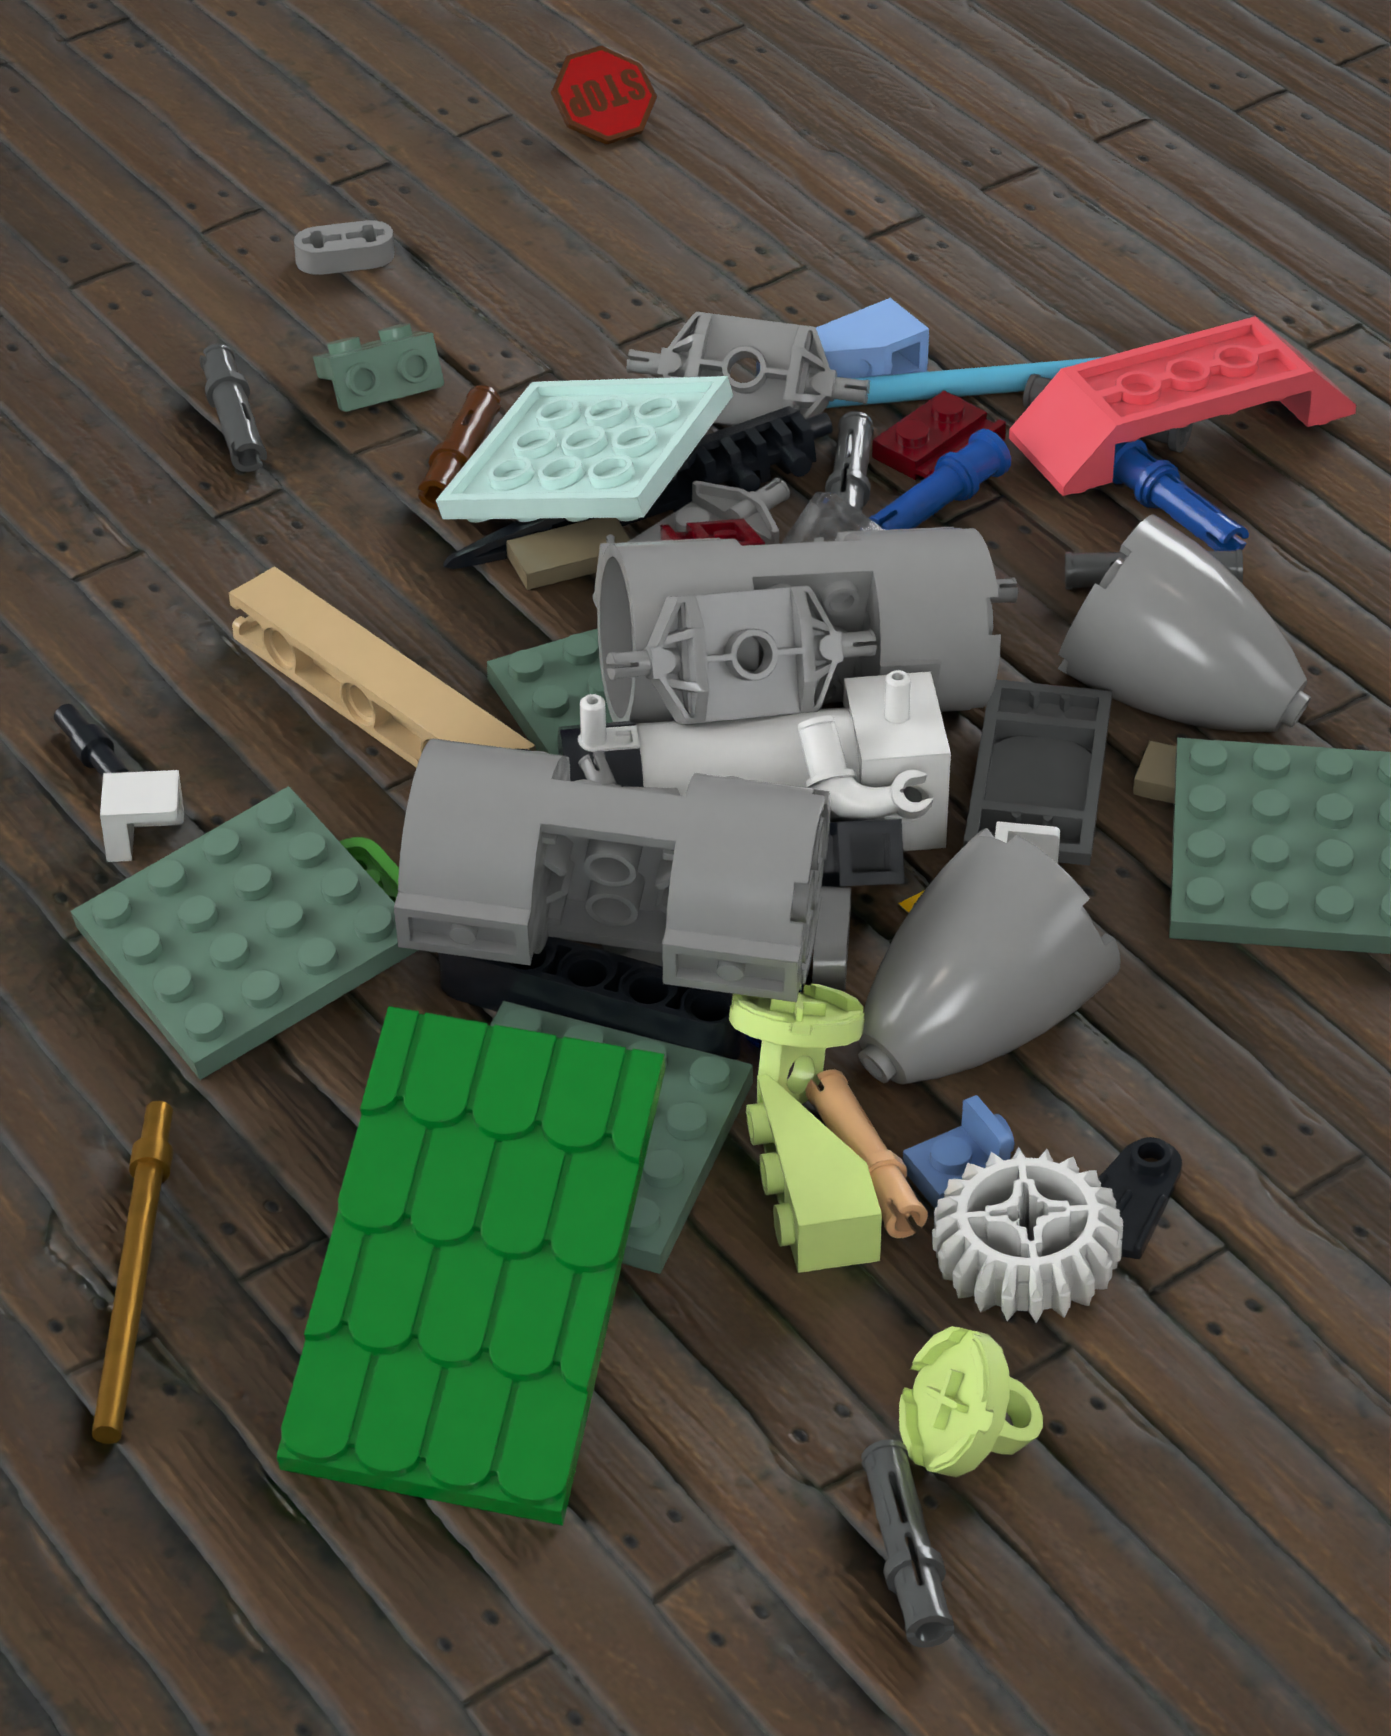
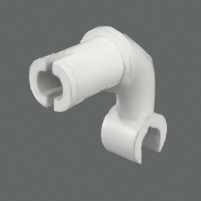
M833 716L815 717L798 724L797 728L810 779L805 782L806 788L829 791L830 810L837 815L863 821L897 813L906 819H917L925 815L932 807L933 798L921 802H911L902 793L910 785L925 783L926 773L918 770H906L900 773L890 786L872 788L861 785L855 780V770L847 769Z

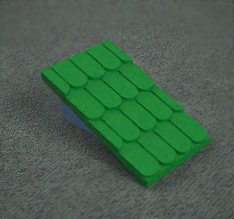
M388 1006L360 1107L361 1117L338 1197V1212L304 1332L305 1343L281 1427V1441L277 1452L279 1470L563 1526L665 1074V1056L663 1053L634 1048L633 1050H627L623 1046L565 1036L558 1038L553 1034L495 1024L494 1026H489L484 1022L432 1013L419 1014V1011Z

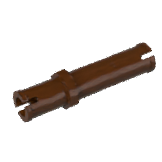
M477 385L471 388L444 442L437 444L429 458L430 469L418 486V490H421L418 493L419 499L428 508L439 510L436 499L478 449L494 417L501 409V405H498L501 402V398L491 387Z

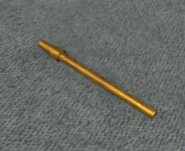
M152 1101L146 1106L142 1135L133 1144L129 1172L134 1178L92 1429V1437L104 1444L116 1443L121 1439L161 1184L169 1178L173 1148L168 1143L173 1108L164 1101Z

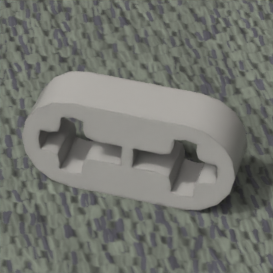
M376 220L306 228L298 232L294 238L296 265L301 271L313 275L385 266L394 258L393 230L388 224Z
M821 886L820 897H822L814 943L812 983L845 991L850 931L851 888Z

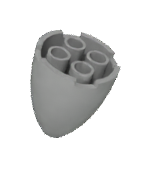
M1154 514L1146 517L1121 545L1120 552L1126 555L1125 559L1118 558L1112 564L1100 584H1094L1083 602L1058 655L1064 658L1058 669L1092 689L1112 691V699L1171 721L1202 728L1234 732H1276L1282 723L1292 728L1305 711L1311 696L1303 692L1308 680L1293 649L1275 621L1255 596L1220 561L1197 542Z
M988 828L982 829L942 868L918 898L896 932L877 970L866 1000L864 1030L860 1040H858L862 1051L858 1054L859 1060L865 1069L882 1083H887L891 1079L898 1084H908L939 1079L975 1068L1008 1054L1045 1033L1078 1010L1117 975L1121 960L1115 938L1106 933L1100 937L1091 917L1083 907L1090 899L1089 896L1047 854L1018 835H1015L1010 841L1005 843L995 839Z

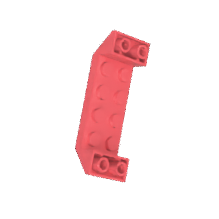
M1254 316L1061 368L1009 429V439L1062 496L1083 493L1088 489L1112 483L1115 445L1119 443L1133 442L1141 437L1173 428H1184L1191 423L1220 415L1234 414L1239 410L1270 401L1282 402L1307 427L1324 425L1330 421L1354 415L1356 404L1302 353Z

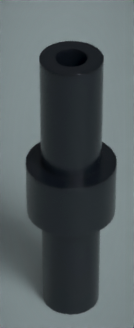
M64 704L56 710L54 720L70 738V748L84 766L95 768L102 777L103 773L130 772L115 755L112 740L98 725L89 724L72 704Z

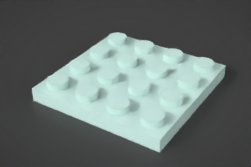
M728 376L531 382L436 499L442 519H467L469 522L478 523L489 519H516L519 522H531L541 518H566L571 522H579L589 518H617L620 521H632L643 518L733 397Z

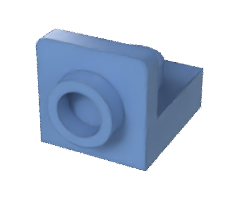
M975 1095L963 1100L962 1124L960 1127L903 1150V1162L907 1167L908 1177L930 1204L936 1208L938 1199L944 1198V1191L947 1189L949 1179H962L967 1163L985 1168L991 1152L1002 1160H1010L1011 1152L1014 1150V1137L1006 1120L999 1114H993L982 1100Z

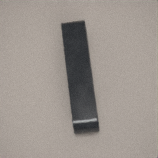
M549 936L543 950L539 954H533L530 965L438 953L441 988L447 996L455 1000L498 1012L503 1001L733 1060L739 1058L741 1032L735 1029L729 1021L733 993L663 984V966Z

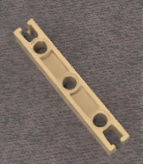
M275 566L229 592L230 606L236 610L241 609L249 615L246 618L240 616L233 621L232 627L235 640L416 768L425 745L433 738L536 751L535 745Z

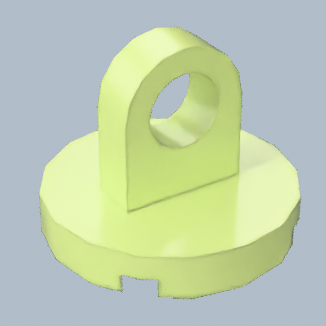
M811 983V985H804L803 994L799 992L797 1002L733 994L729 1021L738 1031L762 1040L758 1075L768 1074L800 1104H803L808 1100L806 1097V1087L809 1081L812 1079L817 1085L820 1083L817 1074L823 1072L826 1048L846 1046L860 1040L864 1030L865 1012L863 1013L864 1007L857 998L838 989ZM795 1063L793 1071L787 1080L789 1070L792 1064Z
M951 1326L933 1335L916 1354L911 1370L919 1371L913 1389L904 1387L899 1402V1431L903 1444L906 1445L908 1457L915 1464L924 1466L930 1472L959 1477L975 1470L990 1452L1012 1455L1039 1436L1043 1428V1415L1039 1403L1027 1387L1020 1381L1009 1377V1368L1003 1350L989 1334ZM1006 1412L1010 1416L1013 1426L1005 1420Z

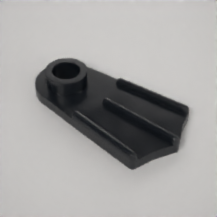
M1146 1137L1129 1144L1098 1177L1101 1187L1112 1189L1113 1197L1116 1200V1209L1120 1210V1217L1123 1219L1121 1257L1140 1259L1181 1176L1182 1158L1179 1152L1159 1138ZM1145 1158H1153V1159H1156V1160H1158V1161H1156V1162H1148V1161H1145V1160H1143V1159H1145Z

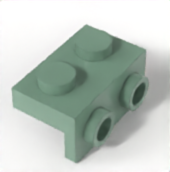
M408 323L381 329L378 331L380 340L365 344L360 343L359 336L327 343L329 353L313 357L317 376L321 379L332 380L338 408L345 412L440 388L444 385V378L433 333L412 331L411 325Z

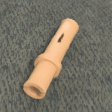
M836 1069L820 1072L817 1074V1077L823 1084L824 1089L821 1091L816 1082L811 1079L806 1087V1097L814 1105L826 1127L867 1163L882 1212V1221L888 1234L894 1238L912 1236L916 1231L908 1220L909 1216H912L916 1224L922 1228L928 1219V1211L922 1202H919L906 1180L907 1167L900 1157L886 1148L850 1089L844 1074Z

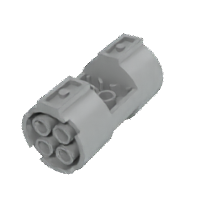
M935 527L837 532L836 541L741 546L736 539L720 538L600 543L594 588L598 600V646L603 688L613 722L634 721L638 724L675 721L650 679H647L645 676L618 678L616 680L609 678L607 668L631 666V663L606 664L609 652L643 651L647 647L667 597L791 586H809L815 593L835 630H841V633L871 629L876 636V641L853 643V646L877 645L874 656L843 658L844 662L837 663L822 705L843 702L844 678L887 675L896 670L906 673L931 671L941 712L984 708L992 696L998 674L1001 634L992 635L993 609L990 598L999 597L988 547L981 534L975 528ZM751 636L744 639L739 645L737 660L742 669L748 673L757 670L762 664L764 651L761 643Z
M435 738L430 739L425 745L417 764L404 821L399 862L398 894L394 905L398 947L530 965L533 954H539L543 950L548 937H557L567 940L661 952L663 984L797 1002L802 983L805 984L807 980L822 900L820 892L824 860L827 858L829 839L830 792L813 788L745 780L735 776L722 777L695 773L690 780L686 796L670 795L655 788L633 790L603 786L595 781L586 779L570 781L569 757L563 755Z

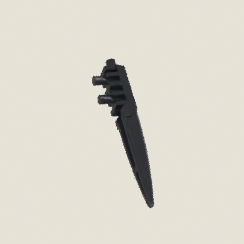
M787 406L705 435L643 518L632 521H618L622 526L669 510H672L673 513L692 502V483L695 481L713 484L725 482L729 487L744 489L747 492H756L760 487V483L771 480V465L776 464L786 474L792 473L797 477L804 476L810 471L812 463L817 461L814 439L833 432L831 420L825 412L805 419L801 415L800 410ZM541 518L531 522L516 521L449 555L443 562V566L450 569H458L508 559L507 540L579 522H571L566 518Z

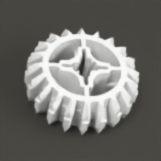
M1018 1147L1015 1155L1010 1160H1002L991 1152L985 1168L967 1163L962 1179H949L947 1189L944 1191V1198L938 1199V1204L934 1211L935 1229L932 1230L933 1250L936 1251L938 1267L942 1272L943 1279L953 1281V1287L956 1289L958 1298L975 1296V1303H977L980 1313L995 1305L1000 1306L1007 1322L1016 1311H1029L1037 1323L1045 1309H1053L1065 1318L1068 1309L1071 1307V1301L1089 1306L1091 1298L1095 1294V1289H1107L1108 1282L1112 1278V1270L1117 1269L1118 1261L1121 1260L1123 1219L1120 1217V1210L1116 1209V1200L1113 1197L1112 1189L1101 1187L1096 1170L1079 1173V1167H1077L1074 1156L1061 1163L1053 1162L1048 1149L1039 1158H1026Z

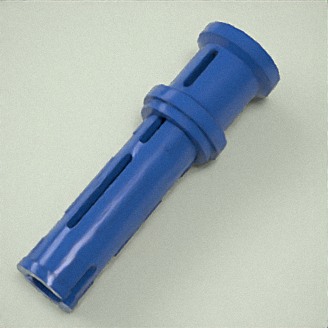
M989 429L976 431L969 438L968 445L957 453L948 452L941 456L931 475L878 513L868 517L864 522L865 531L914 529L953 500L965 501L972 498L978 492L981 483L991 476H1002L1010 469L1011 455L1008 447L998 434Z
M1140 439L1115 445L1113 483H1124L1134 491L1135 499L1144 507L1161 508L1184 528L1208 544L1214 551L1244 549L1246 542L1239 539L1235 534L1242 539H1246L1249 536L1248 530L1230 519L1220 509L1181 481L1178 468L1168 460H1157L1148 453L1146 444Z

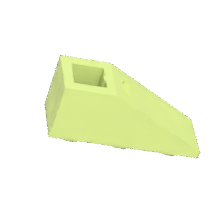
M768 1074L757 1075V1103L749 1104L746 1107L747 1125L752 1145L763 1144L765 1154H760V1172L764 1192L766 1195L776 1194L779 1204L773 1207V1217L779 1246H791L798 1273L880 1261L882 1212L867 1163Z

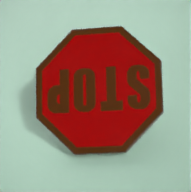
M603 45L567 55L551 91V95L568 128L606 145L642 134L657 99V95L642 64Z

